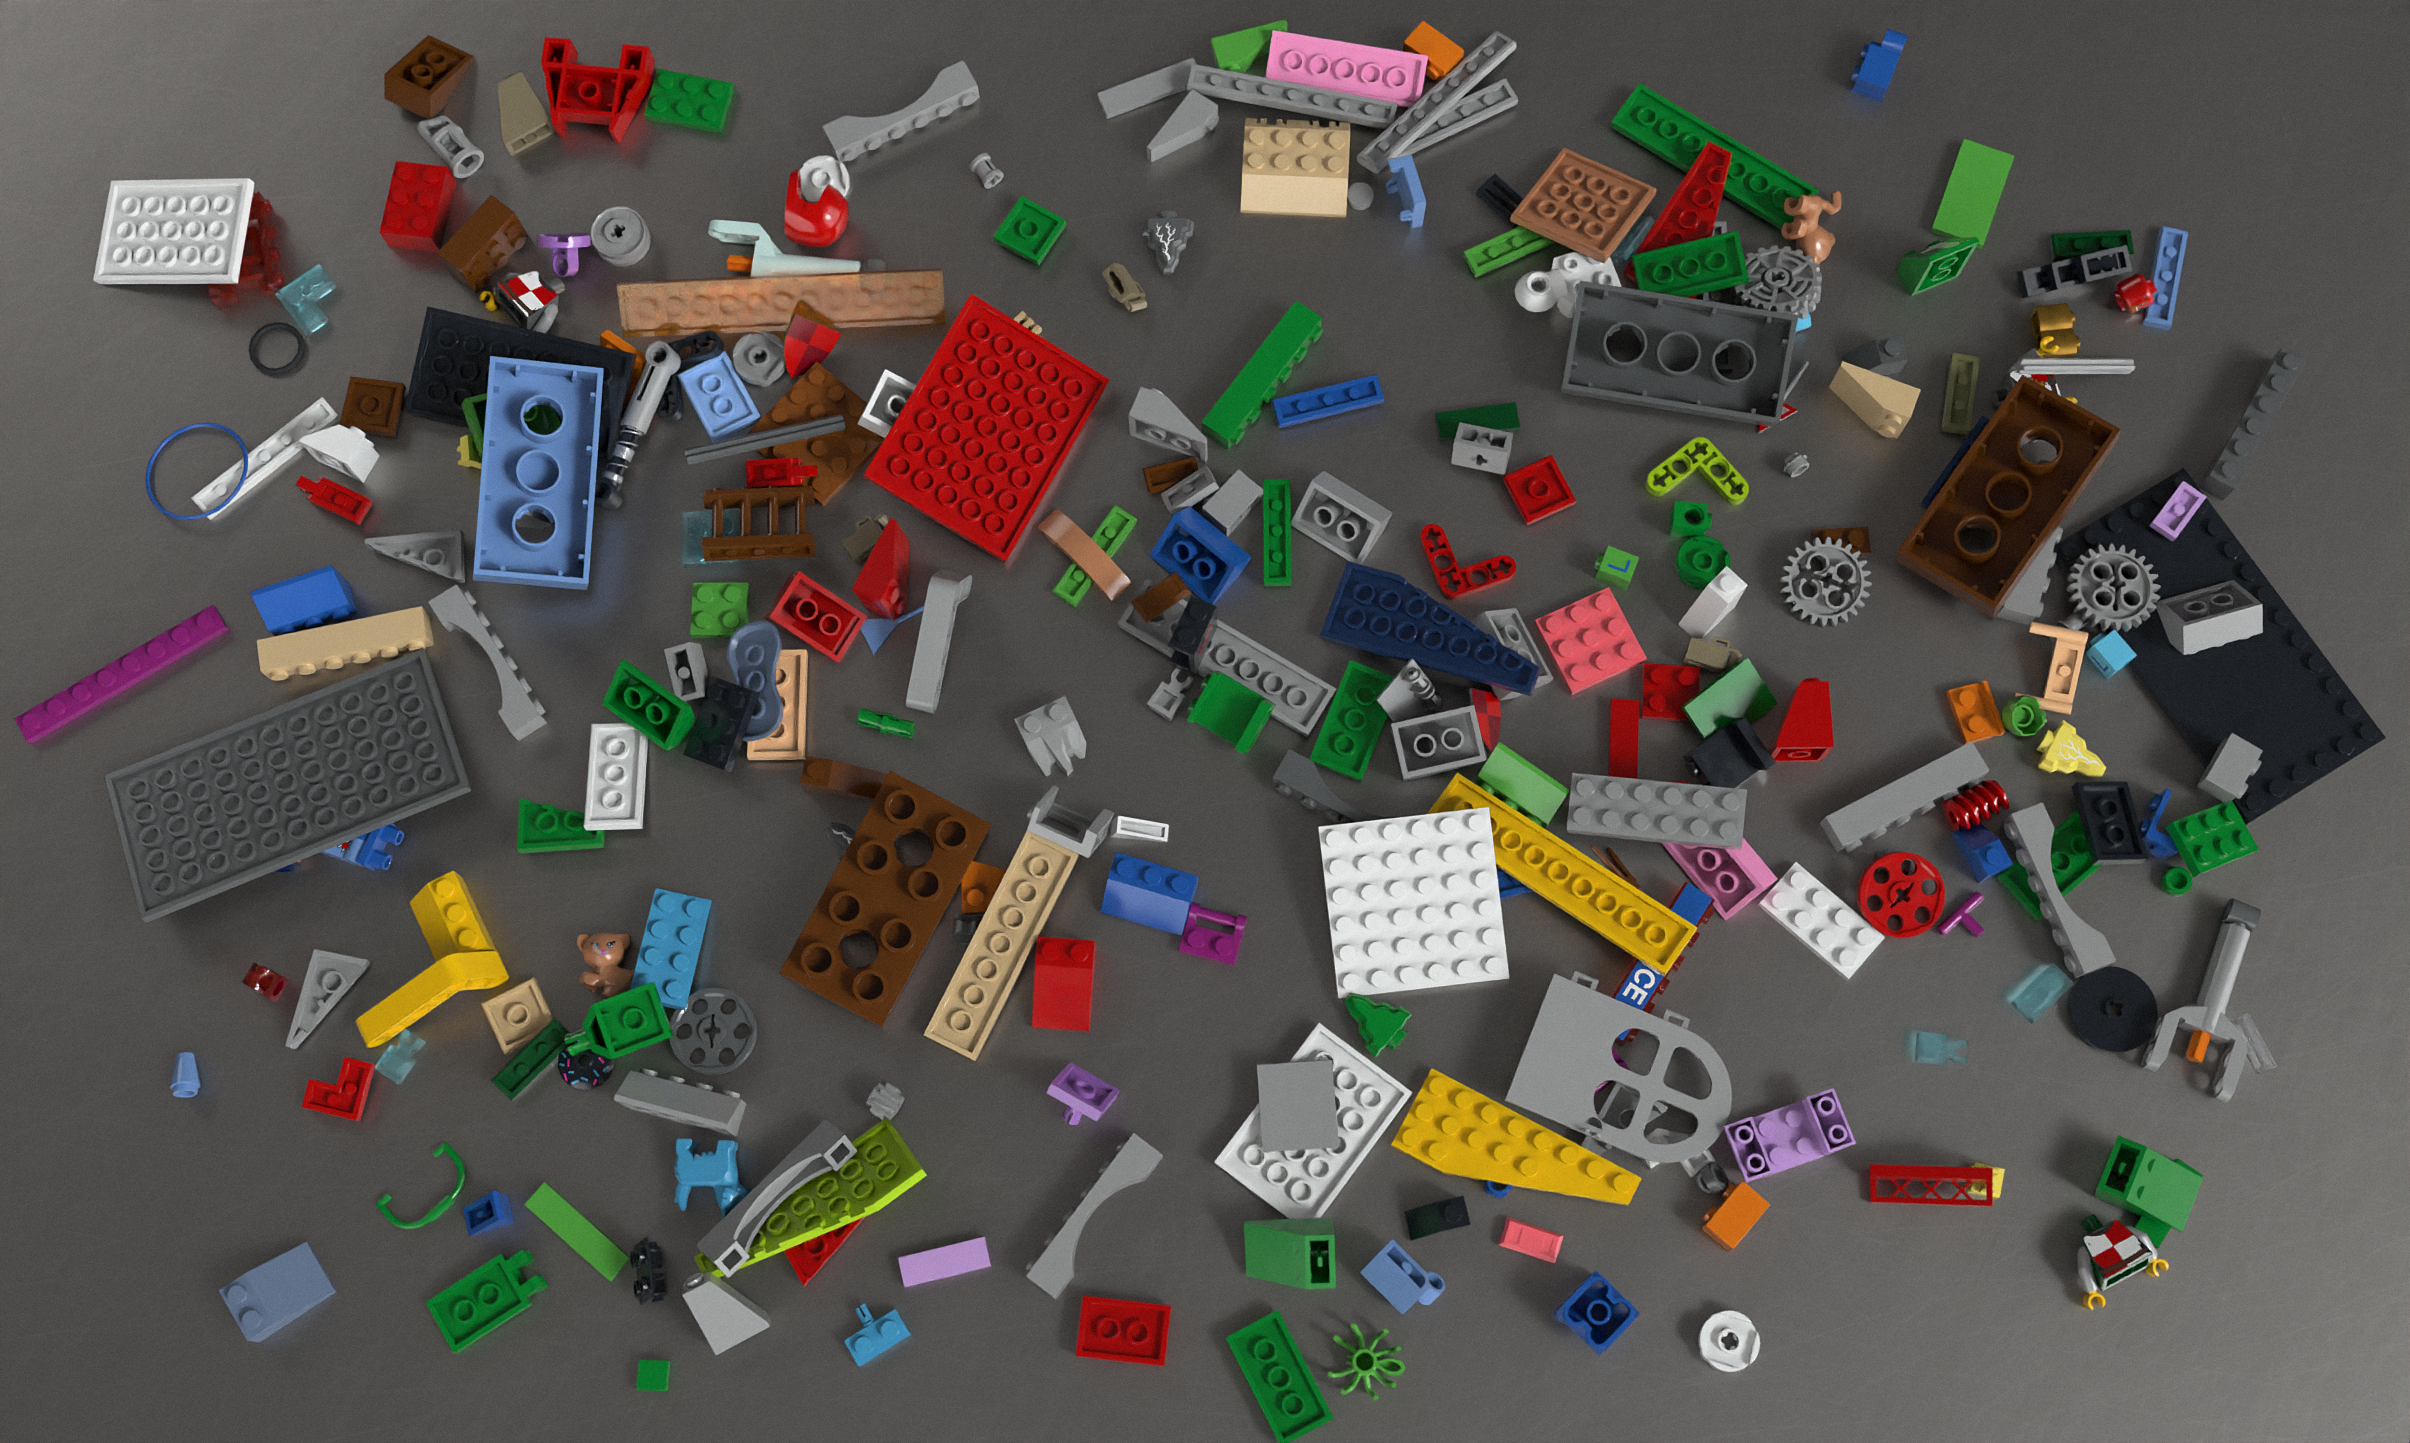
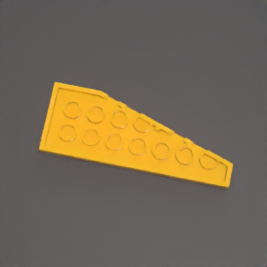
M1433 1068L1430 1070L1391 1144L1395 1149L1442 1174L1498 1182L1504 1185L1509 1184L1510 1186L1545 1192H1556L1562 1195L1579 1196L1626 1206L1629 1205L1642 1179Z

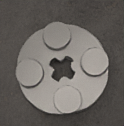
M760 332V334L754 335L750 333L742 337L733 350V363L738 375L744 381L762 387L769 386L773 381L777 380L786 369L782 341L769 332ZM763 353L766 354L764 362L756 363L754 358L756 354L758 356H761Z

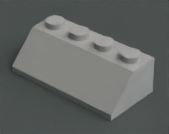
M641 1068L640 1072L630 1071L615 1094L614 1101L625 1108L737 1137L747 1104L742 1099H739L740 1094L723 1090L722 1094L712 1092L713 1087L697 1082L695 1087L684 1084L685 1080L682 1078L668 1075L667 1080L658 1078L657 1072Z

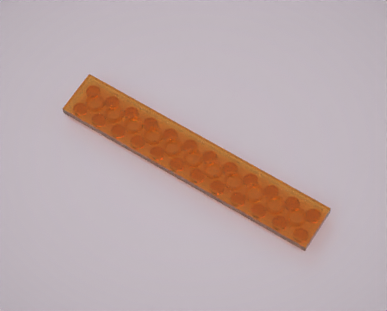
M942 268L618 282L617 284L623 338L695 335L706 331H713L716 334L785 331L788 329L794 314L829 328L946 323Z

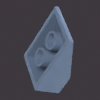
M308 1242L244 1273L219 1290L246 1340L259 1343L337 1292Z

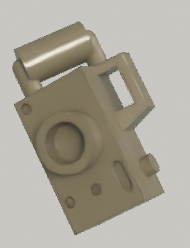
M1112 263L1102 272L1110 286L1108 288L1109 293L1114 299L1123 303L1129 313L1147 307V302L1144 299L1146 294L1139 283L1132 279L1124 265Z
M885 513L878 514L873 519L869 514L855 523L857 532L847 536L842 542L845 550L856 564L869 556L882 534L876 523L878 522L882 530H884L889 521ZM869 520L870 523H868L866 526H864L863 528L860 526Z
M1715 636L1708 643L1701 641L1702 639L1691 638L1688 642L1683 663L1721 674L1722 671L1726 672L1738 663L1742 653L1738 649L1729 647L1730 640ZM1716 642L1726 644V648L1715 644ZM1728 652H1729L1730 655H1729L1727 664H1726V666H1725L1726 657H1727V654H1728Z

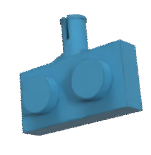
M863 1304L854 1310L863 1326L856 1334L844 1342L860 1367L908 1337L911 1333L897 1309L883 1317L873 1318L866 1304Z

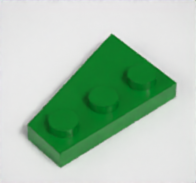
M519 798L517 850L520 854L604 848L605 830H585V813L557 809L553 805L536 804L528 799Z

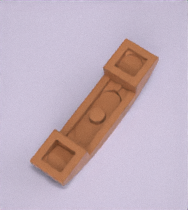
M1058 509L1053 511L1037 526V529L1055 547L1058 546L1093 580V584L1111 602L1132 585L1128 577L1099 545Z

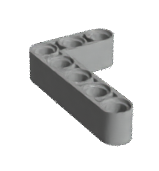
M943 569L934 574L930 579L906 698V707L929 713L936 711L957 605L967 599L972 584L971 574Z

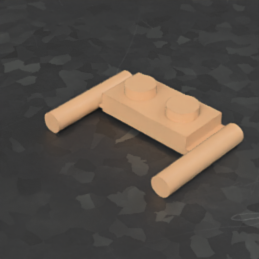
M2030 622L2029 633L2057 638L2054 643L2044 688V698L2031 697L2038 699L2039 709L2070 715L2088 632ZM2015 693L2014 697L2025 694Z

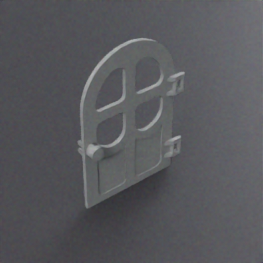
M1574 970L1571 980L1553 974L1505 1101L1648 1161L1659 1163L1679 1162L1692 1158L1708 1149L1720 1136L1724 1126H1726L1732 1105V1089L1727 1069L1718 1053L1703 1038L1687 1030L1690 1019L1668 1009H1665L1661 1019L1595 991L1599 980ZM1578 978L1591 983L1590 987L1588 988L1576 983ZM1669 1017L1682 1021L1681 1026L1668 1022ZM1640 1029L1654 1035L1659 1042L1651 1068L1646 1076L1619 1066L1613 1058V1042L1625 1030ZM1682 1047L1687 1049L1704 1066L1711 1083L1710 1093L1705 1099L1693 1098L1664 1084L1663 1078L1675 1048ZM1612 1080L1635 1089L1639 1093V1100L1630 1124L1626 1129H1618L1600 1120L1596 1114L1593 1103L1596 1088L1604 1081ZM1660 1100L1693 1114L1697 1120V1128L1694 1134L1688 1139L1674 1144H1655L1647 1141L1643 1132L1654 1103Z

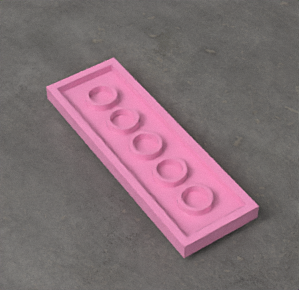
M1273 30L1265 78L1397 103V106L1412 107L1422 95L1428 55Z

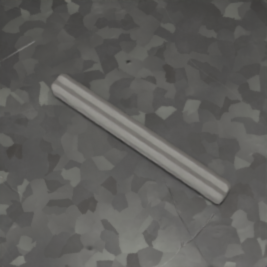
M2020 358L2015 363L2017 373L2130 374L2131 371L2135 370L2132 358Z

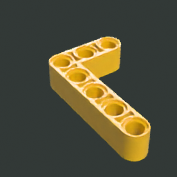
M497 951L450 954L438 960L361 1015L355 1022L367 1048L376 1047L396 1036L456 992L493 988L506 982L509 979V975Z

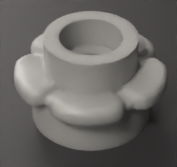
M1793 453L1784 461V472H1788L1791 477H1796L1803 473L1809 467V463L1806 460L1807 455Z

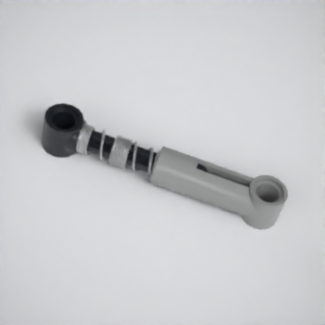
M663 341L653 342L646 349L645 358L647 362L620 423L624 430L620 431V440L615 442L610 454L612 459L610 463L606 464L607 470L603 471L602 475L596 478L594 502L604 510H615L623 502L624 496L621 490L622 479H624L622 476L625 468H629L627 463L631 462L635 453L633 450L634 446H638L636 444L638 437L647 433L670 376L677 372L680 367L681 360L679 355ZM666 355L665 359L660 362L661 358ZM609 490L608 494L602 498L604 492Z

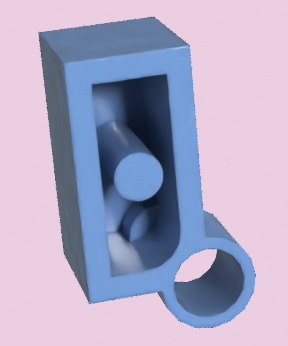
M1393 1239L1360 1272L1402 1315L1416 1301L1424 1305H1430L1445 1289V1282L1441 1276L1434 1272L1426 1273Z

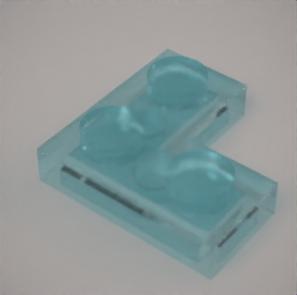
M318 264L276 292L275 295L303 332L309 336L329 322L315 302L337 286L322 266Z

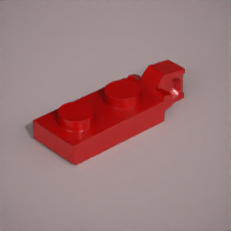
M778 458L745 461L746 485L748 488L796 486L803 484V477L818 476L817 465H802V459Z
M301 475L295 484L299 486L301 491L307 493L306 499L312 504L359 526L373 504L371 499L325 477H318L314 482Z

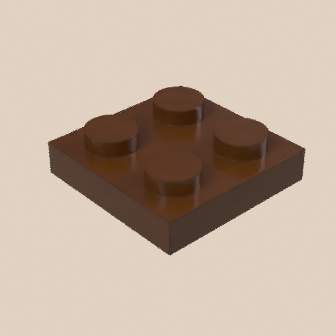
M350 377L339 425L348 429L353 426L364 433L395 437L406 386L404 383Z

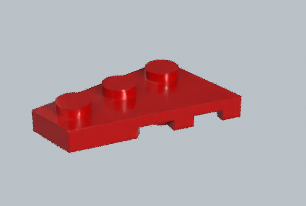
M865 1217L784 1250L803 1286H806Z

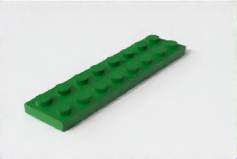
M1641 83L1637 85L1610 124V127L1686 173L1689 172L1708 141L1731 152L1732 159L1722 195L1781 230L1784 223L1794 222V216L1785 213V200L1787 198L1799 199L1801 194L1817 195L1819 191Z

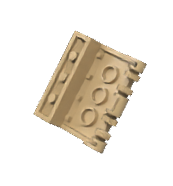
M1246 118L1241 213L1346 217L1350 122H1339V126H1335V122L1329 121L1328 127H1320L1319 121H1313V125H1309L1308 120H1287V124H1283V119H1277L1275 125H1268L1267 119L1261 118L1260 123H1257V118Z

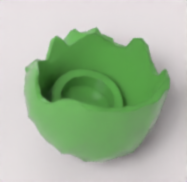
M2020 695L2008 700L2007 704L2003 707L2001 718L2003 725L2011 733L2017 736H2029L2036 734L2045 725V722H2047L2044 716L2046 712L2039 709L2038 699Z

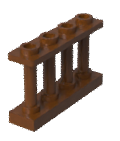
M797 485L794 487L778 488L770 486L757 489L742 487L730 490L715 488L703 491L702 497L705 509H712V536L702 538V550L705 561L816 557L814 533H806V506L815 505L813 487ZM795 506V533L779 535L778 507ZM767 507V535L751 536V508ZM740 508V535L723 537V509Z

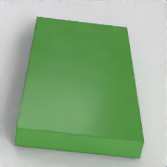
M1963 139L1930 232L1949 239L1977 237L1980 242L1976 248L1981 249L1989 231L2014 155Z

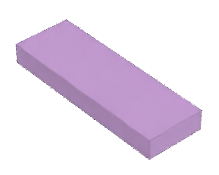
M985 1237L898 1258L905 1288L992 1267Z

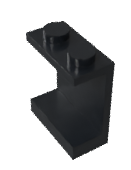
M1194 596L1190 597L1168 644V647L1175 649L1169 665L1195 676L1217 629V606Z
M1745 717L1734 718L1682 756L1686 761L1685 767L1692 777H1697L1701 785L1736 788L1759 770H1768L1776 764Z

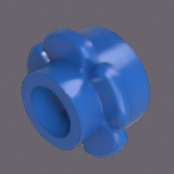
M1486 1181L1484 1185L1485 1191L1489 1195H1495L1496 1198L1507 1196L1508 1191L1513 1187L1509 1184L1496 1186L1495 1182Z

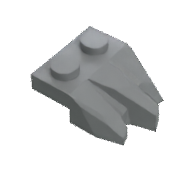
M1065 696L1014 719L1035 766L1045 777L1051 774V766L1053 765L1058 766L1068 777L1074 770L1070 757L1085 758L1087 744Z

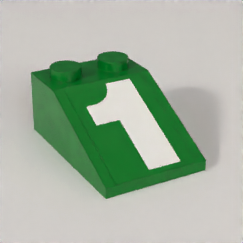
M1950 238L1942 242L1937 240L1927 245L1925 249L1918 252L1912 250L1903 255L1896 270L1910 296L1959 277L1980 242L1978 238Z

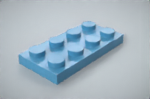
M658 888L655 889L630 990L650 982H655L663 1006L686 1010L712 900Z

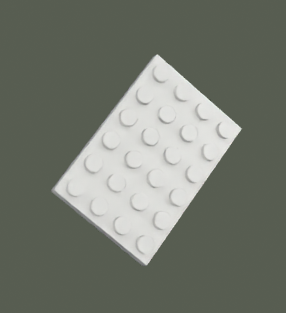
M249 178L111 181L93 280L99 284L238 283L255 182Z
M1318 1023L1289 1063L1332 1060L1339 1148L1263 1152L1260 1107L1258 1103L1214 1162L1287 1219L1321 1218L1412 1094L1409 1089L1320 1023Z

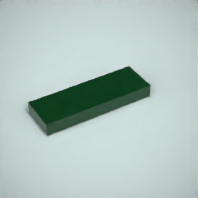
M2131 230L2051 234L2048 238L2052 262H2059L2127 245L2129 257L2132 258L2134 256Z
M1516 402L1435 413L1439 441L1455 439L1460 422L1505 432L1520 430Z
M554 1017L491 1078V1082L512 1101L570 1044H565L564 1035L570 1032Z

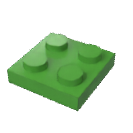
M693 582L690 636L692 638H731L738 628L748 624L750 585L748 583Z

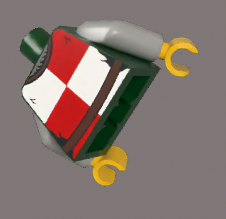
M2094 1214L2081 1221L2080 1225L2087 1235L2081 1239L2080 1249L2077 1252V1263L2083 1290L2087 1292L2083 1297V1304L2088 1309L2093 1310L2091 1299L2095 1296L2098 1299L2099 1306L2103 1307L2106 1303L2105 1298L2097 1293L2098 1287L2102 1292L2143 1269L2146 1270L2149 1276L2159 1277V1273L2155 1268L2156 1264H2158L2162 1271L2168 1270V1263L2163 1259L2157 1258L2158 1252L2145 1232L2129 1225H2124L2119 1220H2114L2103 1226Z

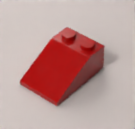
M889 519L852 587V590L867 610L893 621L906 608L909 573V540L895 519Z
M795 571L790 574L763 616V619L772 623L784 633L839 663L867 619V616L800 571Z
M1037 938L1032 1028L1090 1031L1097 949L1094 940Z

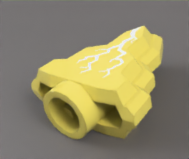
M2064 720L2060 722L2055 732L2047 730L2036 750L2042 752L2038 769L2050 774L2054 771L2063 774L2075 771L2087 777H2101L2106 769L2100 758L2087 749L2085 740L2076 734V728Z

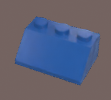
M1190 506L1173 515L1149 555L1170 573L1176 571L1191 591L1205 602L1213 605L1239 578L1251 559L1248 553Z
M332 565L251 591V596L268 631L274 636L323 626V623L332 620L341 621L347 619L350 614L357 612L349 582Z
M1116 852L1107 879L1100 912L1182 936L1190 906L1198 887V876Z

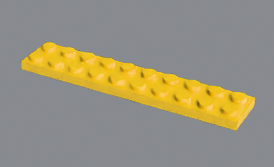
M1458 772L1427 814L1489 807L1496 867L1665 977L1696 932V926Z

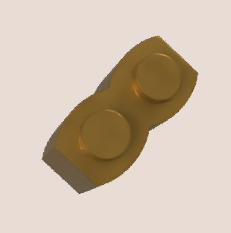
M2068 303L2035 306L2030 313L2035 347L2039 349L2040 342L2047 336L2054 338L2047 343V350L2052 349L2056 345L2059 346L2057 353L2053 355L2046 353L2043 355V358H2074L2080 349V340L2077 335L2075 336L2072 328L2075 324V315L2072 310L2070 311Z

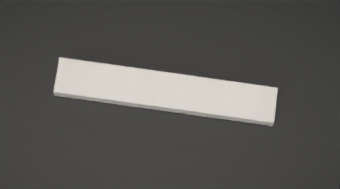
M323 397L247 454L248 471L241 489L225 507L207 516L210 520L302 450L304 446L299 442L302 436L330 428L341 419ZM244 457L191 497L204 513L222 504L234 492L242 477Z

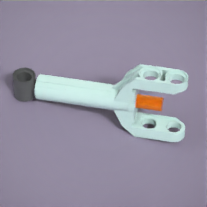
M728 220L710 221L708 234L719 239L721 242L755 245L753 257L729 255L727 259L728 271L751 273L750 281L752 285L709 281L699 286L698 298L702 301L752 307L767 296L772 286L779 281L858 288L860 285L862 290L870 293H880L884 289L887 264L881 260L865 259L862 267L860 261L782 254L759 223Z

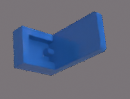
M2167 788L2160 794L2155 793L2148 804V809L2151 810L2149 816L2144 818L2139 825L2145 847L2149 849V853L2159 858H2170L2178 852L2170 836L2155 830L2172 793Z

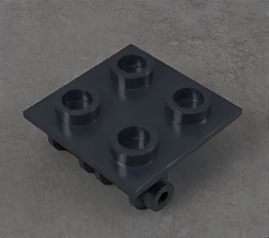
M644 1238L633 1246L634 1251L630 1252L631 1267L636 1269L637 1280L633 1283L634 1296L636 1299L639 1298L640 1305H644L650 1300L652 1303L664 1301L663 1295H666L664 1279L653 1281V1279L664 1277V1274H652V1270L661 1269L663 1265H651L662 1262L661 1248L657 1247L656 1241L648 1242V1238Z

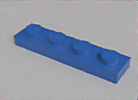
M1376 374L1274 399L1272 404L1279 428L1381 404L1384 403V397Z

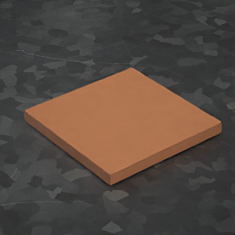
M1563 147L1511 214V222L1605 264L1654 198L1657 188Z

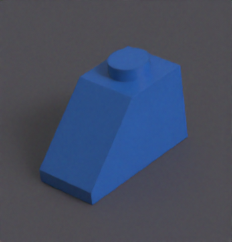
M1971 823L1969 830H1965L1962 827L1958 831L1955 830L1951 833L1978 883L2002 873L2013 865L2000 839L1981 823L1978 825Z

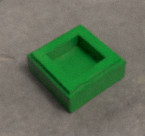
M639 1360L636 1390L668 1392L671 1361Z

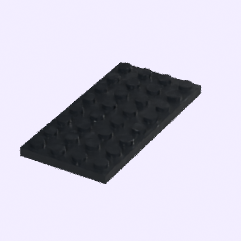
M427 306L404 412L469 427L462 403L466 398L487 393L490 356L604 368L597 457L612 459L610 454L615 442L618 441L621 428L620 423L625 410L636 354Z

